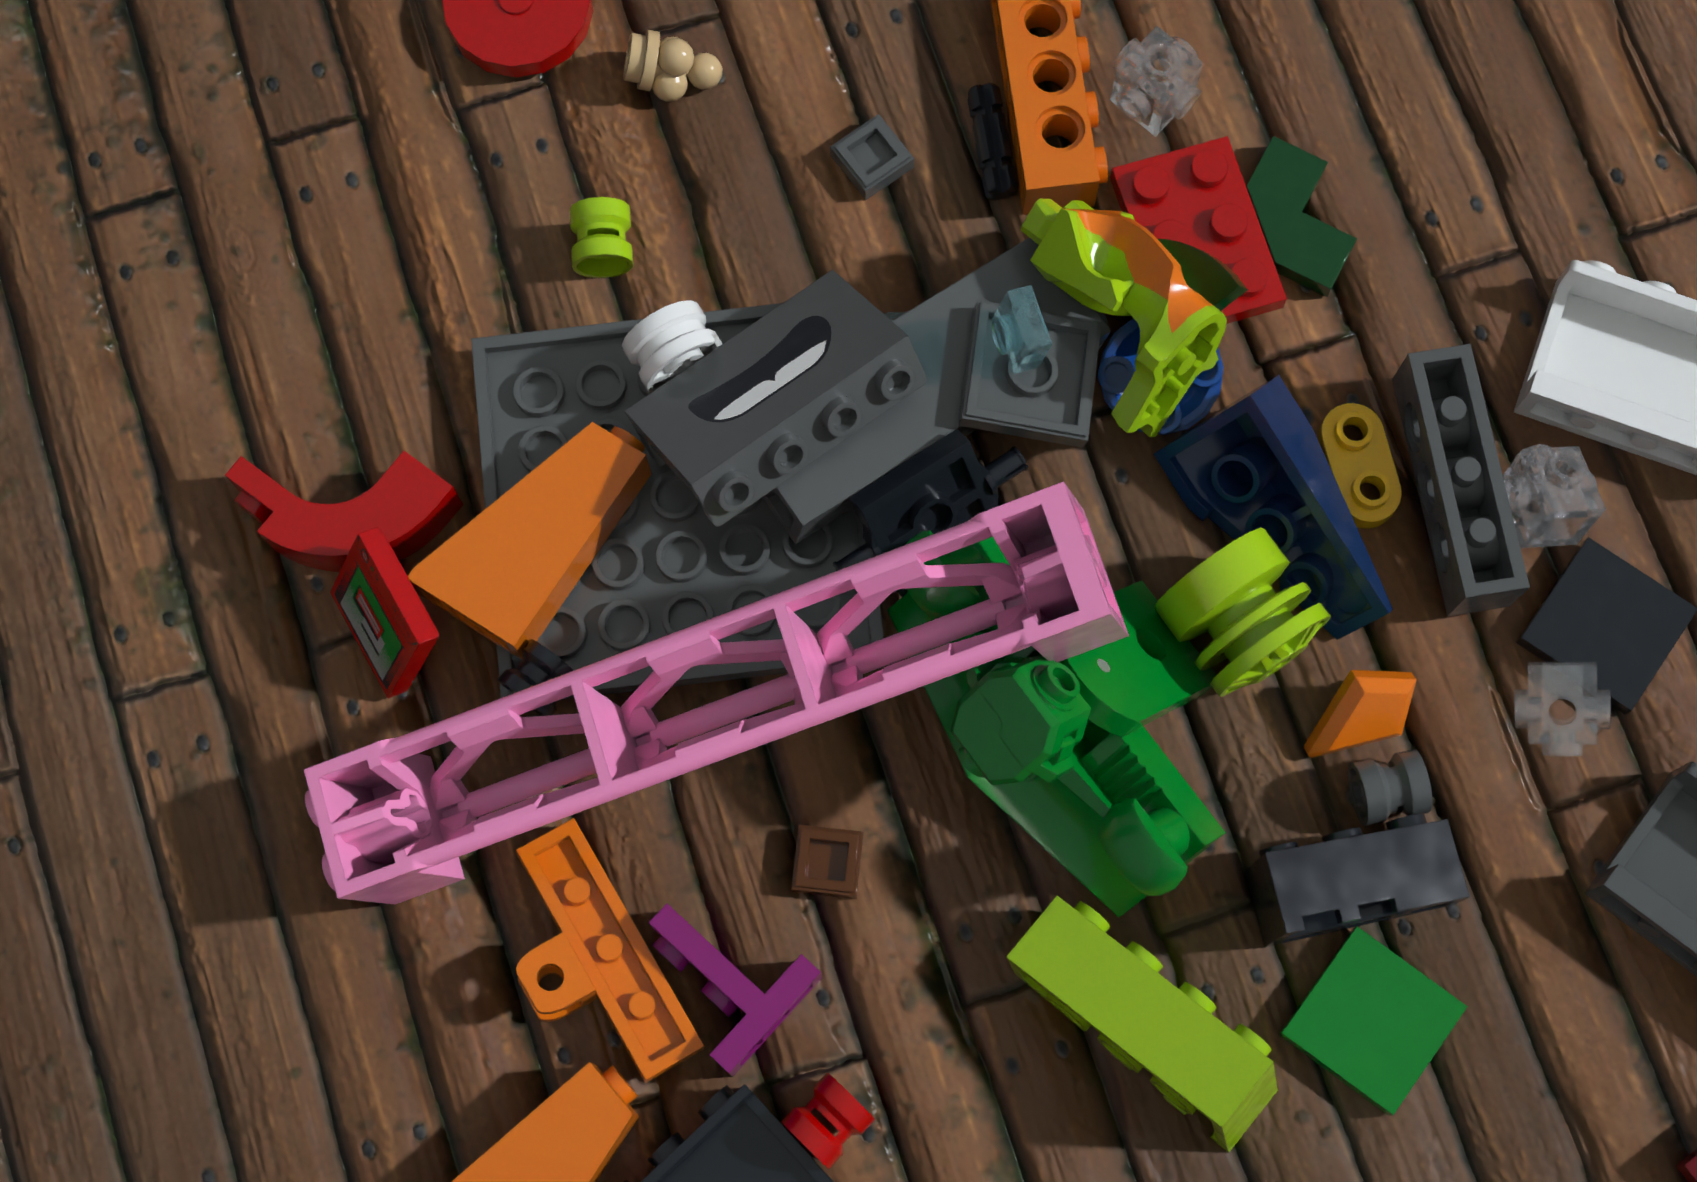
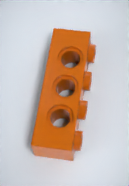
M990 0L1022 214H1029L1039 198L1052 199L1062 208L1072 200L1084 201L1090 207H1094L1099 184L1107 183L1108 165L1104 146L1094 147L1091 129L1097 128L1099 125V111L1095 91L1085 92L1083 73H1089L1090 70L1089 47L1086 36H1076L1074 19H1080L1081 0ZM1042 27L1050 30L1053 34L1048 37H1038L1031 34L1028 30ZM1051 81L1060 85L1062 89L1057 92H1046L1041 90L1037 84ZM1050 136H1062L1072 144L1065 148H1056L1049 145L1044 139Z

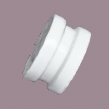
M687 300L665 306L648 315L625 336L622 343L623 351L631 364L641 367L639 376L648 392L652 393L722 345L716 332L705 328L706 316L697 302Z

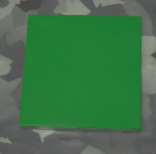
M1356 926L1350 931L1278 1035L1386 1115L1393 1116L1468 1006Z

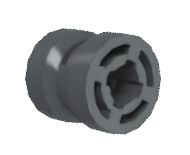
M1412 749L1394 753L1388 765L1385 762L1377 763L1370 758L1349 763L1347 773L1350 796L1356 815L1362 825L1368 826L1383 823L1390 814L1396 813L1397 810L1407 816L1420 813L1428 814L1431 811L1432 790L1424 761L1417 750Z

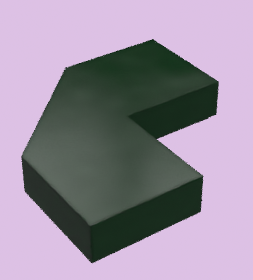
M1273 136L1246 188L1277 273L1327 297L1357 238L1303 213L1328 162Z

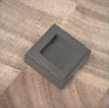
M879 114L830 146V156L865 200L914 168L915 158Z

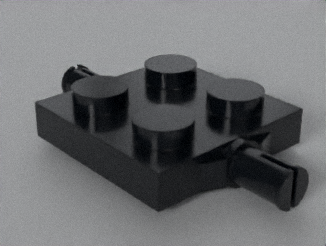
M958 429L954 430L850 497L863 525L864 544L839 561L833 562L835 570L838 571L904 546L909 539L922 531L930 530L935 534L967 522L975 515L997 507L998 487L1021 472L1028 470L1025 458L1013 446L1009 451L983 466L977 460L970 441ZM906 589L896 590L901 597L908 592Z

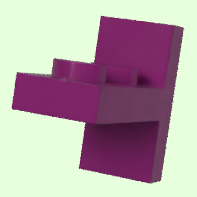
M668 903L649 922L652 928L660 935L652 944L660 954L680 972L689 963L708 980L700 991L728 1017L737 1009L745 1014L741 1021L710 1053V1056L731 1076H734L822 979L821 971L801 954L764 994Z

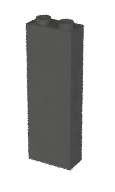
M1031 238L1024 240L893 320L892 322L909 336L926 374V384L763 496V499L793 542L797 544L854 508L850 500L851 496L949 433L958 429L966 437L977 430L958 426L973 308L977 300L1102 322L1099 349L1111 332L1107 326L1105 313L1082 305L1058 286L1048 282L1030 261L1039 245Z

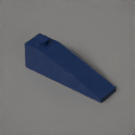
M1279 375L1226 406L1153 454L1187 508L1202 521L1209 518L1233 540L1260 527L1267 531L1290 562L1278 578L1280 590L1282 591L1301 582L1306 583L1312 591L1298 606L1305 610L1317 603H1321L1331 615V618L1323 628L1337 640L1389 614L1393 610L1316 434Z

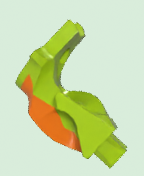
M1039 198L1021 226V231L1039 245L1030 261L1048 282L1058 286L1082 305L1114 316H1132L1138 323L1140 342L1135 359L1136 371L1111 414L1118 426L1125 432H1135L1140 428L1149 437H1156L1195 378L1202 371L1212 369L1219 358L1216 350L1226 330L1227 319L1224 313L1187 285L1183 277L1181 265L1148 229L1134 220L1132 214L1123 211L1094 210L1084 201L1072 200L1062 208L1052 199Z

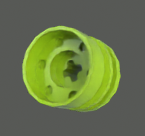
M1262 527L1246 533L1211 555L1174 584L1157 601L1154 607L1179 642L1194 639L1206 632L1214 639L1203 649L1194 662L1199 670L1205 671L1227 658L1231 662L1210 682V685L1219 697H1224L1241 687L1257 684L1281 669L1307 648L1308 643L1316 632L1331 618V615L1321 603L1305 609L1296 616L1291 613L1312 591L1304 582L1292 585L1278 593L1275 592L1271 585L1281 576L1290 562Z

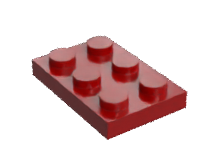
M1228 136L1112 168L1110 180L1121 211L1132 214L1134 220L1148 229L1157 239L1182 242L1216 257L1227 265L1248 290L1221 311L1227 319V324L1284 307L1287 297Z

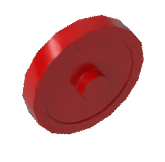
M442 0L448 32L463 56L486 72L515 78L545 73L569 59L586 38L593 14L592 0Z

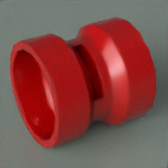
M827 1072L813 1087L812 1099L804 1107H794L780 1122L826 1168L830 1169L843 1155V1144L850 1136L862 1135L876 1119ZM816 1110L839 1131L836 1136L812 1115Z

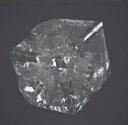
M1156 26L1142 42L1136 38L1132 39L1116 57L1113 63L1116 75L1110 101L1118 106L1129 118L1138 122L1156 137L1174 117L1177 120L1183 118L1198 100L1201 90L1197 85L1204 63L1198 59L1196 51L1188 42L1177 36L1171 37Z
M1539 444L1522 449L1503 474L1521 548L1577 545L1606 510L1598 492L1596 479L1589 471L1579 446L1550 447L1545 444Z
M1528 662V689H1515V728H1528V744H1542V755L1582 756L1583 745H1597V729H1610L1611 727L1610 690H1597L1596 662ZM1558 699H1566L1574 704L1575 711L1569 718L1558 719L1550 713V705Z

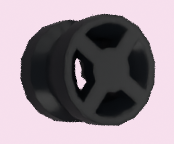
M530 639L522 648L523 659L516 668L505 669L497 680L505 689L513 694L574 670L549 649ZM556 701L533 711L540 716L554 715L557 711Z

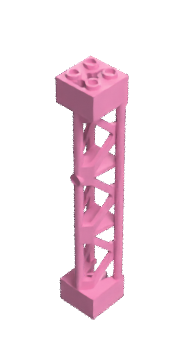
M1063 481L979 513L967 522L400 737L381 740L304 769L309 789L305 794V804L311 820L319 827L325 849V854L322 857L323 873L330 887L336 891L337 898L396 905L464 880L465 877L459 856L1030 646L1035 648L1048 661L1060 662L1126 638L1129 634L1085 511ZM993 537L1010 565L1006 563L925 565L924 562ZM983 585L990 598L856 649L853 648L848 638V635L892 592L899 589ZM852 589L857 591V594L817 632V635L794 613V611ZM777 618L783 639L718 641ZM992 626H998L997 630L949 643ZM781 660L788 672L787 675L660 722L651 710L681 676L694 666ZM648 666L654 670L623 703L621 708L592 688ZM884 667V669L863 678V674ZM574 695L579 712L576 714L520 716L523 713ZM795 700V705L778 709L749 719L741 720L749 716L755 715L757 713L763 712L765 710ZM585 733L589 748L470 793L461 781V778L494 741ZM452 741L456 747L436 772L431 756L419 754L425 750ZM678 743L677 746L667 750L668 746ZM597 773V778L541 794Z

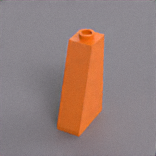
M591 422L413 567L408 578L417 594L522 660V648L530 639L538 641L652 473L647 456L643 453L645 450L644 444L622 428L614 426L608 432L594 422Z
M589 1062L451 1182H598L640 1117L629 1104L638 1097V1094L613 1065L605 1072H602L597 1065Z

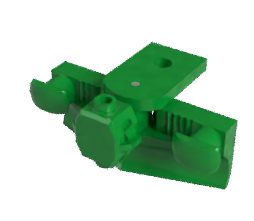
M930 530L922 531L909 539L907 544L933 535ZM993 537L924 562L925 565L1006 563L1010 565ZM1142 580L1114 592L1129 634L1126 638L1060 662L1048 661L1035 648L1030 646L924 685L967 777L1117 917L1124 915L1147 896H1161L1176 889L1186 876L1187 864L1226 833L1144 727V725L1204 695L1212 688L1210 682L1216 674L1211 668L1205 671L1199 670L1194 663L1200 655L1189 640L1179 642L1154 609L1158 600ZM983 585L906 589L908 592L887 611L899 633L990 598ZM992 626L949 643L997 630L998 626Z

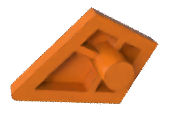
M1350 670L1304 744V750L1310 758L1401 736L1417 679L1412 672Z

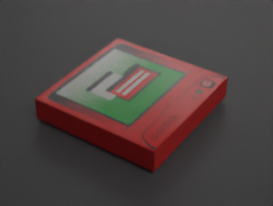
M375 527L357 534L330 594L385 695L389 699L408 691L439 638V632L385 534L379 527Z

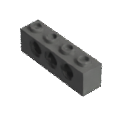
M1471 344L1408 353L1392 378L1447 617L1510 607L1530 588Z

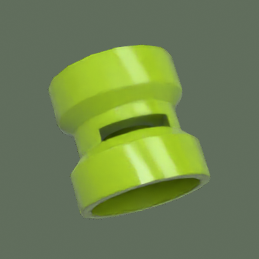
M592 197L572 204L569 209L570 228L577 235V242L571 249L573 271L579 275L593 278L615 277L629 272L633 268L632 245L626 241V233L631 228L629 204L623 200L611 197Z

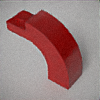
M404 450L368 491L351 500L335 504L313 503L295 496L242 456L225 474L227 479L240 492L234 499V502L262 523L257 532L272 549L299 564L331 572H340L358 533L379 527L385 534L398 560H401L418 551L435 538L464 505L452 485Z

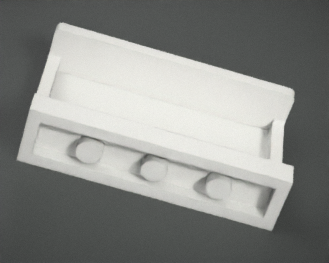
M1572 260L1555 283L1514 413L1697 475V300L1677 294L1673 287L1659 281L1641 282L1618 274L1613 267L1600 261L1587 260L1582 262Z

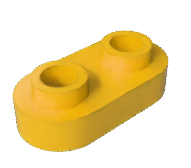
M1347 403L1339 405L1332 409L1325 417L1319 428L1317 439L1356 527L1364 529L1375 528L1384 524L1400 504L1402 491L1383 424L1378 415L1370 408L1361 404ZM1346 425L1358 427L1363 434V439L1359 441L1348 439L1343 432V427ZM1363 483L1375 485L1380 492V498L1376 500L1367 499L1362 495L1360 485Z

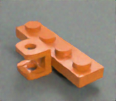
M573 818L516 849L519 860L560 931V934L524 955L516 967L519 985L538 1019L544 1022L562 1019L598 998L645 1083L702 1051L704 1045L576 820ZM550 974L557 975L563 980L561 986L556 990L547 991L539 986L541 979Z

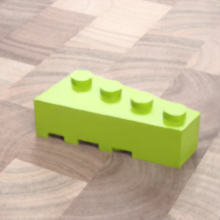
M1056 896L1007 955L1014 973L1080 1029L1087 1031L1092 1026L1100 1033L1097 1040L1129 1070L1139 1073L1142 1068H1145L1153 1075L1150 1082L1164 1095L1163 1098L1183 1115L1186 1113L1193 1115L1198 1110L1212 1122L1214 1129L1210 1138L1229 1153L1278 1091L1274 1062L1267 1057L1272 1051L1271 1047L1248 1027L1238 1024L1232 1030L1212 1015L1217 1009L1216 1005L1193 985L1184 982L1178 989L1161 976L1159 971L1163 968V965L1144 947L1131 941L1125 948L1109 936L1106 932L1110 928V924L1089 905L1079 901L1073 908L1059 896Z

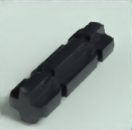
M994 83L975 85L969 89L967 101L970 117L974 123L972 128L979 166L983 172L984 193L987 199L992 201L1009 199L1016 195L1018 182L1015 166L1012 165L1011 161L1013 156L1006 118L1001 108L1003 102L1000 88Z

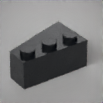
M1424 813L1386 822V831L1363 835L1361 828H1351L1322 837L1323 842L1298 847L1297 842H1289L1260 850V858L1245 870V875L1264 947L1453 906L1469 898V891L1448 819L1427 823Z

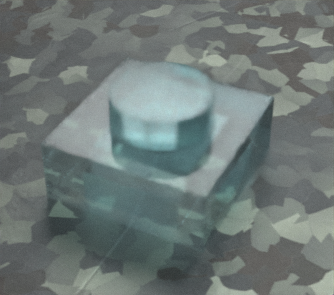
M1032 285L1007 291L992 318L991 328L997 350L1001 355H1008L1013 372L1016 374L1038 368L1051 348L1052 342Z

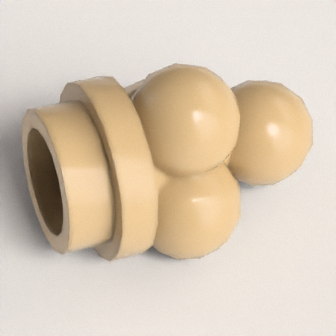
M646 30L645 35L630 34L625 56L623 80L637 83V89L650 91L652 88L654 94L659 99L666 102H674L685 94L688 80L694 87L699 89H711L719 83L723 74V68L716 56L710 53L694 55L691 46L678 37H666L660 41V32Z

